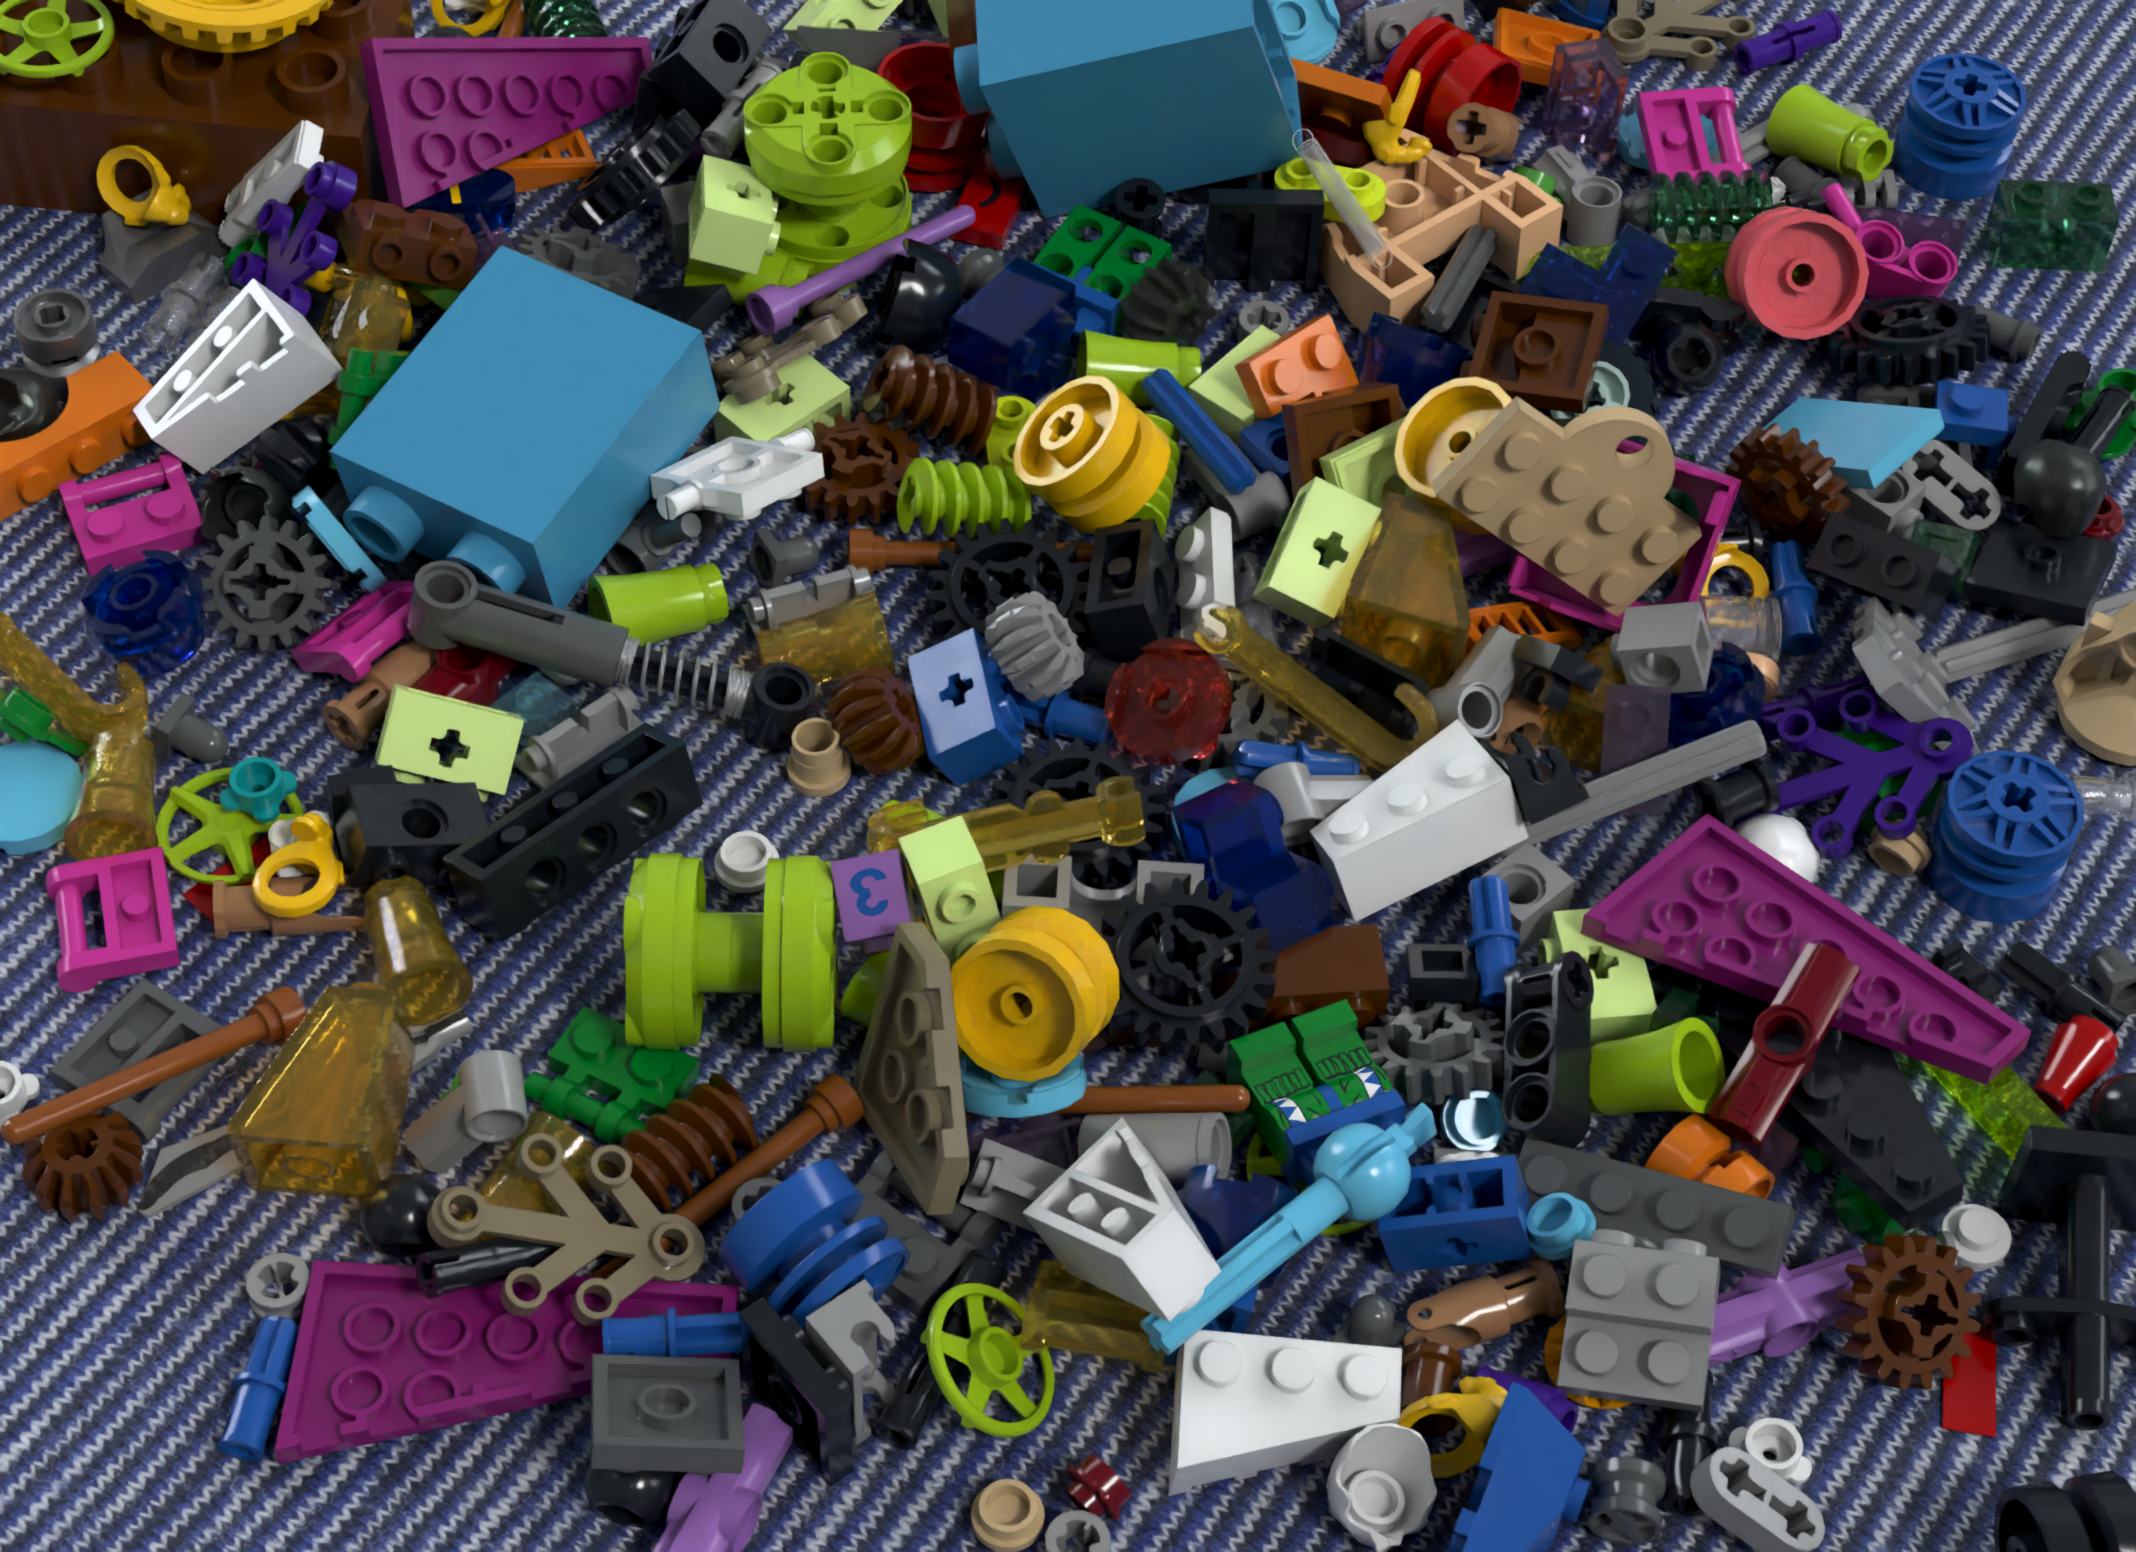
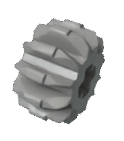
M1026 592L1016 598L1011 597L997 606L996 611L986 617V630L984 633L985 640L992 649L991 657L1000 666L1001 675H1006L1011 681L1014 690L1023 693L1029 700L1036 702L1040 699L1043 700L1051 697L1054 694L1058 695L1071 687L1075 680L1084 675V653L1077 644L1078 636L1070 629L1068 619L1063 618L1058 612L1055 603L1046 600L1044 595L1039 592Z

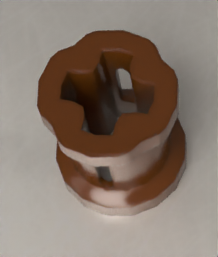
M1436 1342L1411 1343L1402 1348L1401 1372L1404 1378L1400 1413L1410 1404L1426 1396L1453 1393V1382L1462 1373V1357L1456 1350ZM1430 1414L1416 1421L1411 1429L1420 1433L1422 1437L1445 1436L1449 1431L1457 1427V1420L1445 1414Z

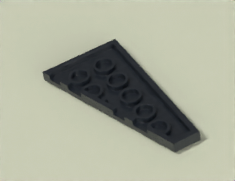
M1665 964L1649 971L1656 1003L1677 1022L1692 1017L1704 1021L1711 1028L1719 1042L1724 1065L1733 1071L1753 1036L1756 1018L1763 1010L1769 1008L1771 1004ZM1830 1027L1816 1051L1812 1070L1798 1082L1780 1116L1906 1231H1909L1961 1202L1964 1181L1889 1048ZM1787 1033L1777 1034L1766 1043L1769 1049L1782 1055L1792 1054L1803 1045L1801 1040Z

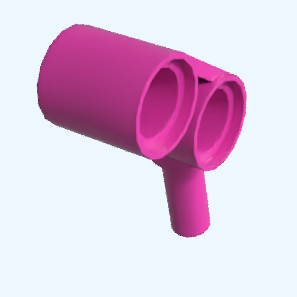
M1833 183L1822 190L1820 196L1827 201L1826 206L1832 216L1851 228L1865 249L1869 270L1865 294L1877 299L1899 295L1942 297L1958 269L1955 254L1947 246L1940 242L1929 240L1919 242L1912 249L1905 247L1902 234L1895 226L1880 220H1870L1863 223L1840 183Z

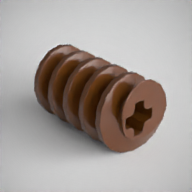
M904 345L894 346L878 362L870 375L863 397V407L868 413L873 411L880 400H883L882 417L889 422L894 420L901 409H904L903 426L907 430L915 429L921 419L925 418L923 434L928 439L935 438L942 428L946 427L944 444L949 448L956 447L963 436H967L964 452L970 457L976 456L986 443L994 424L997 410V393L991 383L987 381L976 383L975 378L966 372L955 374L954 369L946 363L934 365L933 360L925 354H917L913 357L912 350Z
M713 1073L709 1078V1085L706 1083L695 1085L688 1092L687 1100L675 1099L666 1108V1115H652L644 1123V1131L632 1129L622 1139V1146H616L623 1148L631 1157L633 1166L630 1176L657 1210L662 1214H666L672 1209L670 1198L666 1192L667 1188L671 1187L678 1195L687 1199L694 1193L688 1173L692 1171L703 1182L709 1183L716 1177L714 1167L709 1158L714 1156L721 1164L730 1168L737 1162L736 1153L731 1144L733 1141L748 1152L753 1151L759 1144L752 1128V1117L741 1096L724 1077ZM603 1160L609 1178L619 1177L620 1172L617 1165L611 1161Z

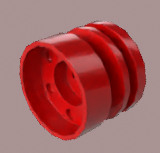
M1440 16L1425 19L1412 29L1398 46L1386 68L1381 85L1388 88L1392 103H1394L1410 68L1420 72V86L1403 128L1420 135L1424 134L1425 137L1430 138L1429 142L1433 147L1457 158L1462 151L1455 148L1453 141L1447 135V123L1450 115L1463 104L1472 102L1512 113L1520 93L1523 74L1520 62L1485 42L1476 44L1473 35L1461 28L1457 29V26Z
M919 42L899 47L885 56L877 70V74L891 82L900 92L909 97L912 104V145L907 165L903 171L908 188L926 192H941L959 188L968 182L981 151L983 152L986 140L985 126L990 112L972 116L967 113L959 94L954 61L950 60V47L948 44Z

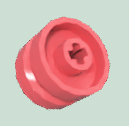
M1789 206L1763 211L1744 224L1728 247L1724 267L1728 296L1731 300L1743 303L1742 306L1746 308V318L1782 337L1802 340L1831 334L1849 321L1864 299L1869 276L1865 249L1851 228L1830 215ZM1800 264L1799 276L1792 275L1793 269Z

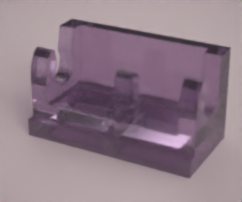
M1608 37L1555 46L1541 127L1544 136L1550 135L1555 146L1563 145L1568 152L1576 154L1575 147L1571 145L1573 143L1586 144L1590 148V154L1598 163L1613 160L1629 77Z

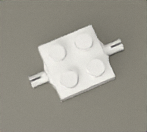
M802 427L782 438L775 437L770 441L730 436L650 475L653 499H657V509L666 520H674L677 516L687 511L704 509L724 513L725 518L729 520L741 521L752 519L761 514L763 507L777 500L794 498L801 494V488L825 477L822 453L812 452L815 446L814 436L807 428L802 430Z

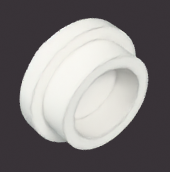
M753 831L737 832L730 835L718 849L714 859L715 874L719 882L732 891L739 893L758 892L765 889L768 859L779 858L775 847L762 834Z
M1966 1204L1952 1209L1944 1218L1940 1231L1951 1232L1954 1237L1956 1250H1958L1957 1265L1971 1267L1973 1272L1985 1271L1998 1265L2004 1260L2011 1246V1232L2005 1220L1995 1211L1981 1205Z

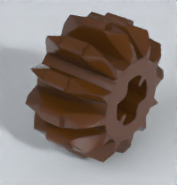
M869 666L861 672L857 670L841 681L842 684L831 691V699L827 702L828 712L834 719L831 722V727L839 733L842 740L841 747H846L850 751L854 763L859 766L864 765L870 774L875 777L880 774L888 776L896 770L902 771L917 761L916 758L927 751L915 695L910 694L906 689L904 680L900 677L895 678L888 668L884 666L878 668Z
M100 1109L24 1142L23 1156L26 1163L23 1164L22 1177L27 1190L35 1195L38 1206L45 1211L46 1215L61 1210L63 1218H66L72 1225L84 1211H90L95 1218L102 1222L105 1211L104 1206L112 1203L127 1207L128 1198L130 1197L128 1188L142 1185L144 1172L141 1162L143 1161L144 1150L140 1137L135 1135L133 1130H130L128 1120L122 1116L120 1111L105 1116L103 1109Z

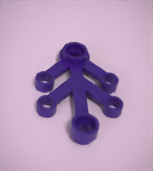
M319 161L310 168L305 178L304 191L311 198L290 240L289 229L294 217L293 208L275 199L267 200L259 211L257 229L269 235L268 258L266 260L247 250L241 252L231 270L232 282L243 286L244 289L253 278L263 285L266 277V288L305 317L311 305V294L297 286L317 271L327 270L333 263L338 249L336 239L317 231L316 228L325 210L338 214L349 205L357 187L356 172L334 161L326 163Z
M1863 689L1852 690L1846 693L1839 703V712L1845 728L1854 733L1871 731L1901 745L1878 753L1817 727L1813 715L1807 710L1800 708L1788 710L1781 715L1777 722V730L1782 745L1792 752L1807 751L1833 762L1837 766L1778 783L1780 793L1779 806L1767 814L1782 816V810L1847 791L1833 815L1819 818L1811 830L1813 843L1818 849L1820 856L1826 859H1839L1851 850L1853 846L1852 835L1887 778L1910 772L1898 795L1882 799L1874 811L1878 831L1883 837L1889 840L1905 839L1915 830V816L1937 780L1952 779L1958 766L1973 757L1974 743L1967 727L1951 718H1934L1922 724L1910 723L1901 716L1879 708L1877 700L1871 692ZM1857 706H1867L1870 708L1869 712L1864 716L1853 717L1849 715L1850 711ZM1795 725H1805L1808 727L1807 731L1800 736L1787 734L1790 728ZM1939 741L1951 742L1950 746L1942 751H1934L1929 748V746ZM1755 811L1751 814H1748L1742 818L1735 820L1733 822L1734 827H1736V825H1738L1748 817L1764 813ZM1893 812L1906 814V818L1898 824H1888L1884 821ZM1830 831L1843 833L1842 838L1835 843L1821 841L1822 837Z

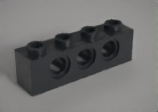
M645 722L442 857L464 919L499 941L504 942L512 935L525 930L531 922L563 900L576 895L586 884L614 865L628 859L634 851L662 832L673 828L682 818L703 805L685 742Z

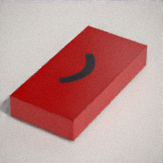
M981 151L956 206H971L975 211L976 219L971 226L950 235L948 238L1003 250L1029 189L1025 177L1003 181L998 175L992 154Z

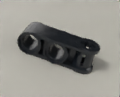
M1568 951L1559 954L1554 962L1531 967L1526 963H1518L1510 966L1505 973L1504 1085L1501 1110L1508 1126L1526 1137L1574 1149L1584 1140L1589 1131L1591 1121L1589 1111L1590 1063L1592 1058L1590 1031L1594 986L1592 975L1585 959L1578 952Z

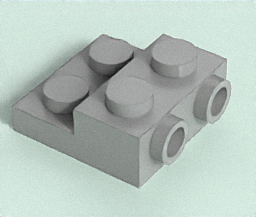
M1611 1229L1592 1231L1591 1241L1575 1239L1565 1304L1567 1317L1557 1388L1564 1389L1567 1394L1703 1413L1721 1274L1719 1258L1706 1256L1707 1247L1704 1244L1687 1239H1667L1664 1241L1663 1250L1634 1247V1236Z

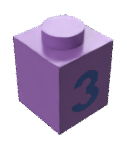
M898 849L830 862L845 943L854 947L863 945L866 956L890 952L898 922H918L907 864L903 853Z

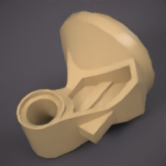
M2135 599L2113 616L2095 611L2087 631L2081 633L2072 641L2052 681L2058 694L2057 712L2062 727L2080 747L2095 756L2126 766H2136Z

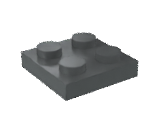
M593 1354L591 1368V1469H611L625 1473L642 1470L691 1472L697 1475H710L714 1473L742 1474L745 1447L739 1359Z

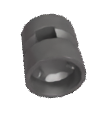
M53 288L33 293L17 306L14 312L13 324L19 347L23 352L25 369L36 372L49 380L56 391L58 401L68 400L69 390L66 377L103 358L100 342L96 337V326L89 302L84 296L74 290Z

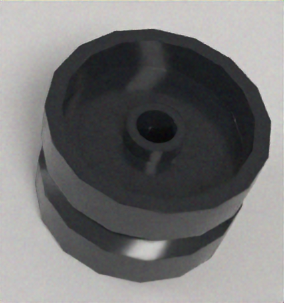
M2113 1470L2066 1479L2061 1489L2050 1481L2004 1489L1995 1508L1993 1528L1995 1552H2136V1493L2128 1481Z

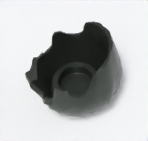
M25 368L0 369V442L15 441L32 436L46 429L59 417L57 394L49 380Z
M2041 440L2020 449L2016 454L2018 461L2013 475L2015 485L2014 503L2018 506L2024 504L2030 509L2037 530L2044 535L2070 538L2082 534L2091 526L2096 518L2106 493L2107 479L2099 461L2087 449L2065 444L2058 440Z
M239 465L221 470L211 467L210 479L206 480L203 484L210 498L204 503L201 518L203 519V525L201 527V535L222 551L224 550L219 546L216 537L219 534H224L237 539L239 537L237 532L238 521L245 520L251 522L258 531L261 517L270 516L277 519L280 531L282 525L287 520H293L290 504L280 483L276 482L266 472ZM249 552L242 557L239 563L245 562L249 558Z

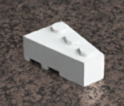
M253 278L138 403L133 411L153 441L200 473L205 474L211 467L219 464L338 378L339 371L344 369L305 317Z
M1458 719L1310 830L1330 890L1354 922L1529 838L1510 777Z
M1123 1117L1022 1212L1069 1274L1169 1322L1177 1314L1183 1313L1197 1304L1204 1294V1288L1221 1272L1170 1181Z
M1199 1330L1179 1347L1177 1354L1168 1496L1189 1492L1192 1486L1233 1477L1234 1481L1254 1477L1258 1471L1299 1462V1465L1303 1466L1333 1459L1352 1436L1368 1425L1397 1424L1400 1419L1402 1348Z

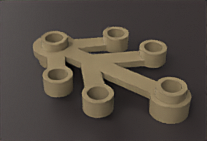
M1610 0V7L1616 12V17L1612 18L1601 31L1602 52L1617 63L1631 64L1642 61L1649 55L1683 58L1684 64L1689 69L1704 72L1714 67L1718 51L1716 42L1704 36L1721 37L1722 44L1734 50V46L1738 42L1754 38L1756 26L1751 19L1744 16L1724 18L1700 15L1726 0H1680L1677 3L1676 0H1654L1653 16L1645 20L1637 17L1643 0ZM1730 0V1H1733V2H1745V1H1748V0ZM1667 32L1704 36H1696L1688 40L1661 35Z
M835 291L812 302L807 306L811 313V316L807 319L808 322L781 344H775L771 336H765L760 332L743 339L737 344L738 351L730 353L710 365L719 385H723L727 395L734 394L739 405L748 404L774 391L782 384L776 373L781 367L842 335L843 331L856 324L861 317L868 313L859 293L842 299L839 292Z
M545 1133L533 1134L524 1141L517 1153L516 1165L522 1176L530 1181L537 1182L563 1216L486 1204L484 1198L477 1191L465 1186H454L442 1191L435 1199L427 1215L429 1234L436 1243L447 1249L474 1243L482 1234L561 1247L534 1268L520 1267L513 1270L503 1283L500 1290L501 1302L508 1312L516 1316H528L535 1313L548 1293L602 1254L632 1258L606 1280L601 1278L586 1280L572 1297V1314L579 1323L587 1327L601 1326L603 1318H611L621 1302L651 1280L664 1282H684L688 1280L700 1268L705 1257L704 1239L696 1225L683 1216L661 1214L630 1176L633 1166L632 1160L623 1148L616 1145H605L598 1148L587 1163L585 1174L591 1187L599 1192L608 1193L633 1227L609 1224L561 1165L563 1149L558 1140ZM532 1149L545 1151L550 1157L551 1164L544 1167L534 1164L529 1158L528 1151ZM602 1160L613 1162L617 1165L620 1176L616 1178L604 1176L598 1168V1162ZM456 1203L467 1206L473 1214V1219L468 1222L456 1220L451 1215L449 1206ZM670 1237L677 1241L682 1248V1254L677 1256L667 1254L661 1247L660 1239ZM517 1282L529 1284L534 1289L536 1298L532 1301L520 1300L515 1296L512 1285ZM587 1293L598 1294L604 1299L606 1310L603 1312L591 1311L586 1307L583 1296Z

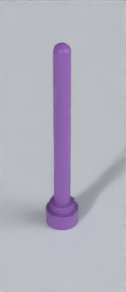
M960 205L789 288L785 285L776 286L768 284L757 289L746 297L748 316L754 327L761 334L771 336L789 327L793 322V318L798 315L799 308L892 264L896 253L907 257L908 255L902 245L904 238L932 245L971 226L976 219L975 211L969 205Z

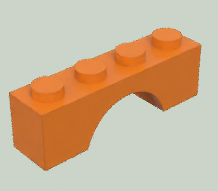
M118 351L66 377L69 390L68 401L62 414L50 426L27 438L0 442V521L57 491V483L72 479L77 480L151 440V437L135 415L133 409L153 386Z

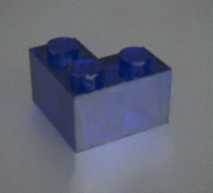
M1627 223L1598 271L1547 242L1517 294L1606 304L1609 309V322L1604 340L1613 341L1614 345L1620 347L1622 345L1625 346L1670 272L1679 251Z
M1016 257L951 317L948 363L1006 392L1009 391L1025 398L1033 404L1038 403L1053 387H1061L1072 369L1073 359L1069 356L1071 335L1077 323V313L1074 311L1076 285Z
M1237 777L1172 807L1187 863L1204 864V880L1208 882L1209 888L1208 898L1216 901L1222 893L1230 889L1234 892L1232 912L1236 913L1243 908L1253 906L1256 912L1250 930L1265 927L1271 931L1269 945L1265 950L1277 953L1336 924L1329 901L1333 897L1331 881L1319 864L1286 850L1280 826L1284 823L1283 812L1278 800L1269 790Z

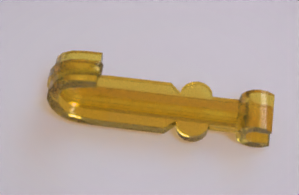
M1221 605L1209 610L1211 616L1225 625V638L1220 637L1209 627L1199 629L1193 633L1196 643L1202 650L1210 654H1221L1365 764L1381 772L1387 773L1438 734L1439 721L1433 705L1412 685L1402 683L1396 687L1394 694L1416 716L1419 725V731L1413 739L1402 740L1248 626L1243 613L1233 606Z
M0 611L1 670L14 679L26 692L48 706L56 714L55 720L66 731L85 743L89 748L103 752L122 750L134 744L143 735L149 715L148 691L144 687V682L126 662L117 666L119 693L125 701L114 705L95 702L19 630L5 613Z
M1115 776L1105 779L1098 784L1096 796L1063 803L1061 796L1056 792L1041 790L1028 798L1024 811L1011 803L929 820L928 811L924 809L922 798L896 803L876 811L868 819L869 833L867 835L866 847L868 854L898 849L902 852L898 838L962 815L988 873L1020 866L1031 852L1034 858L1041 863H1057L1068 855L1071 843L1102 837L1105 843L1121 847L1139 843L1146 836L1140 792L1135 791L1134 778L1130 776ZM908 870L909 879H910V885H911V888H912V887H914V886H913V883H912V880H911V877H910V873H909V870Z

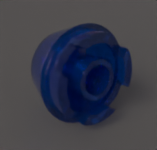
M1374 311L1367 331H1359L1357 378L1360 384L1369 382L1398 384L1399 396L1402 398L1406 414H1408L1410 406H1414L1431 389L1452 379L1459 378L1462 363L1468 359L1471 350L1437 333L1425 331L1404 322L1399 323V318Z
M163 550L141 551L145 557L143 561L129 564L118 571L114 570L111 563L101 569L86 586L81 596V602L86 608L84 631L90 644L129 671L138 675L154 676L170 672L182 666L199 651L206 637L205 603L201 579L195 571L183 565L178 556Z
M1721 641V650H1713L1706 691L1645 695L1643 697L1642 716L1646 726L1670 750L1747 720H1755L1761 728L1766 688L1765 680L1760 669L1752 663L1750 657L1742 648L1732 643Z
M1213 1164L1198 1165L1190 1168L1187 1171L1182 1189L1176 1192L1215 1261L1296 1198L1299 1193L1273 1178L1256 1172L1252 1173L1250 1183L1241 1180L1217 1178L1218 1165ZM1295 1254L1256 1284L1259 1286L1258 1290L1272 1287Z

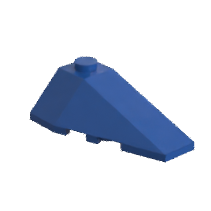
M1513 1381L1511 1383L1479 1463L1480 1470L1468 1504L1471 1506V1509L1462 1508L1447 1552H1547L1555 1541L1563 1519L1575 1524L1577 1523L1591 1485L1590 1481L1579 1478L1586 1449L1526 1386Z

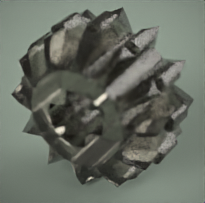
M1164 257L1158 262L1155 269L1145 266L1143 276L1137 283H1129L1132 291L1130 296L1123 299L1119 304L1124 311L1119 324L1132 339L1177 343L1178 347H1194V341L1199 334H1207L1205 329L1207 321L1217 314L1213 303L1218 293L1203 276L1204 273L1193 264L1185 263L1181 259L1172 261Z

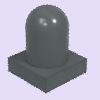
M768 527L755 529L748 566L763 588L769 590L783 586L786 576L813 569L819 561L820 552L817 544L809 537L797 536L777 541Z
M184 692L181 693L155 728V757L165 762H168L175 751L179 750L203 763H215L226 755L229 748V741L225 732L196 717L195 698Z
M2114 946L2097 948L2089 957L2088 970L2092 978L2102 989L2101 998L2119 1012L2122 1011L2126 1015L2135 1014L2136 966L2131 963L2120 949Z
M1368 1294L1355 1302L1331 1342L1397 1348L1406 1334L1407 1325L1394 1319L1393 1308L1388 1300L1380 1295Z

